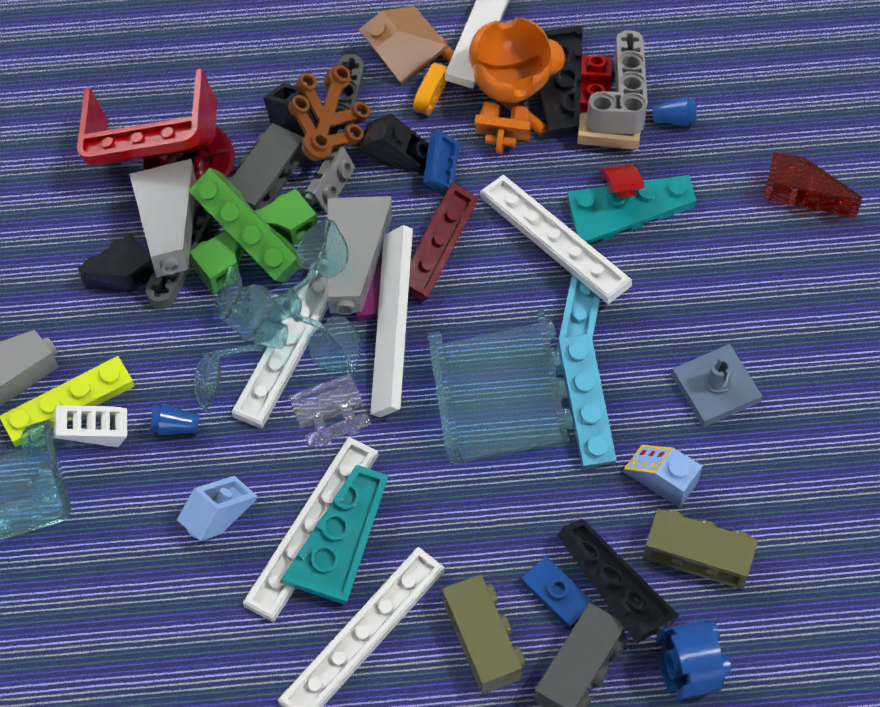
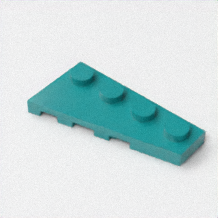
M690 175L644 181L645 188L636 189V196L617 198V192H608L607 186L567 191V202L574 232L588 244L599 239L605 241L626 229L631 228V230L643 227L645 222L653 219L659 221L695 207L696 198Z
M356 465L325 514L315 526L310 537L303 544L296 558L280 579V583L346 605L389 475Z

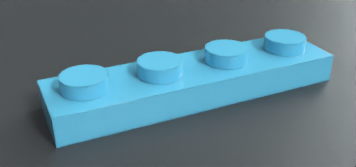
M573 275L571 277L559 338L591 333L593 339L601 298ZM557 345L552 374L564 376L559 347Z
M590 333L559 338L558 347L582 469L615 464L617 459L592 335Z

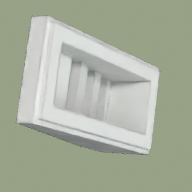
M56 405L54 408V438L119 447L127 437V408ZM67 417L73 418L72 429H67ZM81 419L86 420V429H81ZM96 421L100 422V430L96 429Z

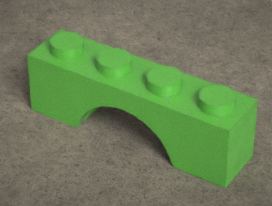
M209 168L188 190L275 281L286 283L307 261L285 237L270 227L243 198V194L222 172Z
M296 188L287 194L279 195L264 208L254 210L270 227L285 237L293 246L319 231L316 212ZM223 229L220 234L212 239L199 243L190 251V258L193 269L214 295L240 279L239 262L246 250Z

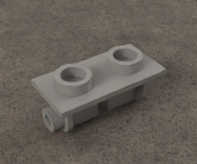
M341 146L338 152L333 151L325 158L317 172L321 179L313 178L308 188L303 192L306 202L310 206H314L315 203L319 204L325 214H327V198L338 197L356 168L344 147Z

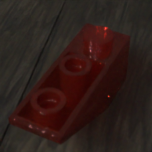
M773 152L763 199L771 200L778 204L796 205L807 210L830 212L841 217L849 216L856 218L862 202L861 195L805 157Z

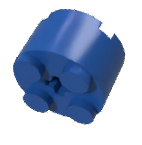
M699 620L663 628L657 633L656 644L663 643V653L657 655L659 670L668 692L676 691L675 700L718 692L723 688L724 677L731 675L730 661L725 654L722 655L719 645V629L714 621L706 622L705 620Z

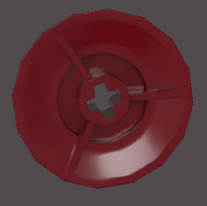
M216 127L215 139L207 148L144 159L143 166L147 170L191 159L196 181L209 168L222 172L228 178L234 169L236 154L231 139L219 127Z

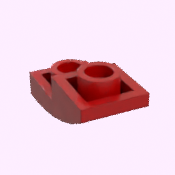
M582 55L580 112L586 113L588 111L589 97L596 92H611L612 57Z
M633 164L600 168L601 180L607 181L608 192H617V198L636 196V189L645 188L644 181Z

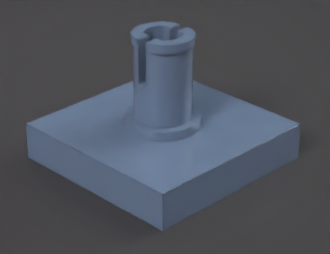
M731 344L672 368V377L702 427L756 405L762 400V394Z

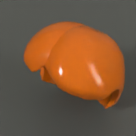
M515 18L513 21L500 23L495 20L478 29L470 43L469 62L474 71L477 85L488 97L500 102L516 103L531 97L547 83L551 75L558 73L564 66L565 54L563 48L556 41L548 39L544 30L537 23L525 18Z

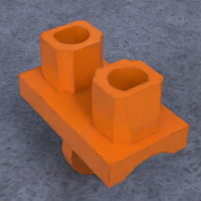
M484 102L480 115L476 114L475 134L486 136L485 143L496 145V154H502L504 146L515 147L516 140L530 142L531 121H529L527 107H512L509 119L499 117L500 105Z

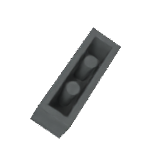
M274 123L270 125L266 132H262L259 135L254 149L250 154H246L242 158L239 169L234 176L228 178L243 194V198L253 210L262 209L272 203L305 158V154L302 151V140L304 137Z
M589 602L537 685L534 692V702L542 707H588L592 700V697L588 695L594 684L602 685L610 671V667L607 666L608 661L612 655L619 657L628 641V638L624 637L625 627L619 619Z

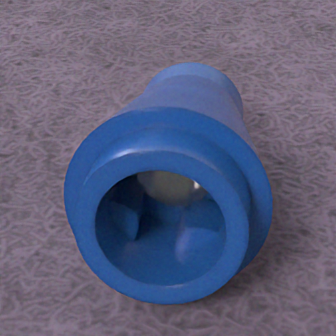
M688 96L660 104H653V122L688 127L691 123H697L696 99H688Z
M163 403L161 406L153 405L150 432H156L158 436L197 434L200 414H193Z

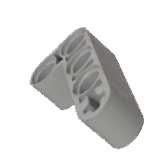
M626 30L620 32L616 39L614 56L615 92H596L589 97L586 124L595 133L637 134L644 129L648 104L644 39L640 33Z

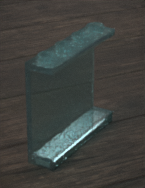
M544 309L537 311L538 324L447 343L444 342L441 331L428 333L445 451L451 465L570 441L568 429L574 428L570 408L564 409L562 399L568 398L565 380L564 378L558 379L556 371L557 369H562L559 350H552L551 341L557 340L553 320L546 321Z

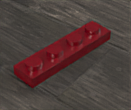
M453 182L445 191L411 257L408 292L422 301L429 297L479 199Z

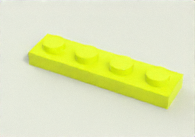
M119 356L0 415V420L16 448L54 428V408L56 405L98 406L135 386Z

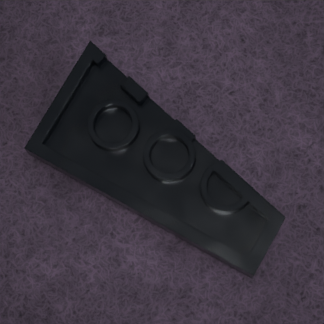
M583 25L544 31L548 39L556 41L563 48L565 54L563 68L558 73L551 75L547 83L537 91L549 137L573 134L579 131Z
M583 518L562 528L557 536L636 644L658 633L660 629L671 626L679 617V614Z

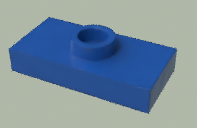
M436 129L430 132L423 183L443 196L448 186L455 181L460 143L440 129Z
M547 556L521 578V583L569 630L576 625L589 602L595 605Z

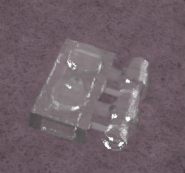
M350 373L288 396L300 429L314 425L316 430L304 435L308 448L318 444L325 446L332 443L331 439L347 433L352 436L360 433L359 429L371 425L367 412L358 416L353 414L352 410L362 407L363 404ZM342 415L344 421L326 427L324 420Z

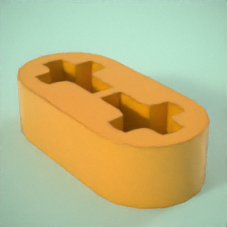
M435 62L431 65L416 93L413 103L414 111L428 116L431 114L447 84V81L444 79L448 67Z

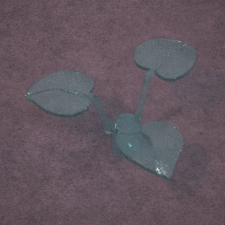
M326 219L316 223L305 233L298 245V264L304 269L312 270L310 275L294 287H290L288 293L273 295L268 288L262 285L246 286L235 296L229 307L221 315V319L235 331L252 338H266L273 335L278 330L279 321L294 319L295 322H303L315 326L319 330L314 332L309 340V353L314 362L326 370L350 374L355 371L361 352L359 335L354 325L341 316L329 318L325 325L320 321L302 316L300 314L302 302L296 295L300 289L315 279L318 273L324 277H333L345 268L349 256L348 247L335 222L331 219Z
M229 266L227 274L219 287L216 299L217 315L222 320L229 319L232 312L241 316L240 337L244 341H254V344L214 351L213 355L211 352L203 354L195 372L194 391L200 408L206 413H209L208 406L220 382V357L248 351L262 352L264 346L283 349L288 338V326L286 324L266 320L278 303L266 293L262 286L257 284L251 285L243 299L241 309L238 307L237 302L242 295V279L239 271L234 266Z

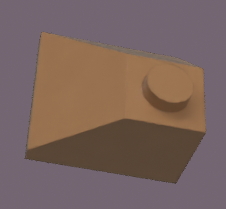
M415 6L383 10L359 29L368 44L401 85L449 48Z

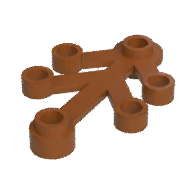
M333 66L325 74L324 84L328 88V92L323 105L314 90L317 81L312 74L303 73L296 81V88L303 96H294L288 104V109L296 117L305 134L302 140V151L311 160L319 161L327 158L334 147L346 144L356 145L364 136L362 128L356 124H350L343 133L328 135L330 127L354 121L362 123L370 115L369 106L361 101L356 102L351 109L335 113L340 94L351 81L350 71L345 66ZM309 107L318 122L316 128L306 113Z

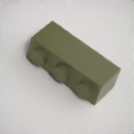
M657 509L645 546L643 559L743 590L758 540L751 538L749 534L743 531H728L718 528L716 524L707 520L696 521L686 518L675 510L663 511Z
M482 574L443 588L442 602L481 695L520 681L522 678V667L526 666L525 659L519 646H512L508 636L512 634L507 617L505 614L499 616L495 606L498 603V598L491 583L486 585Z

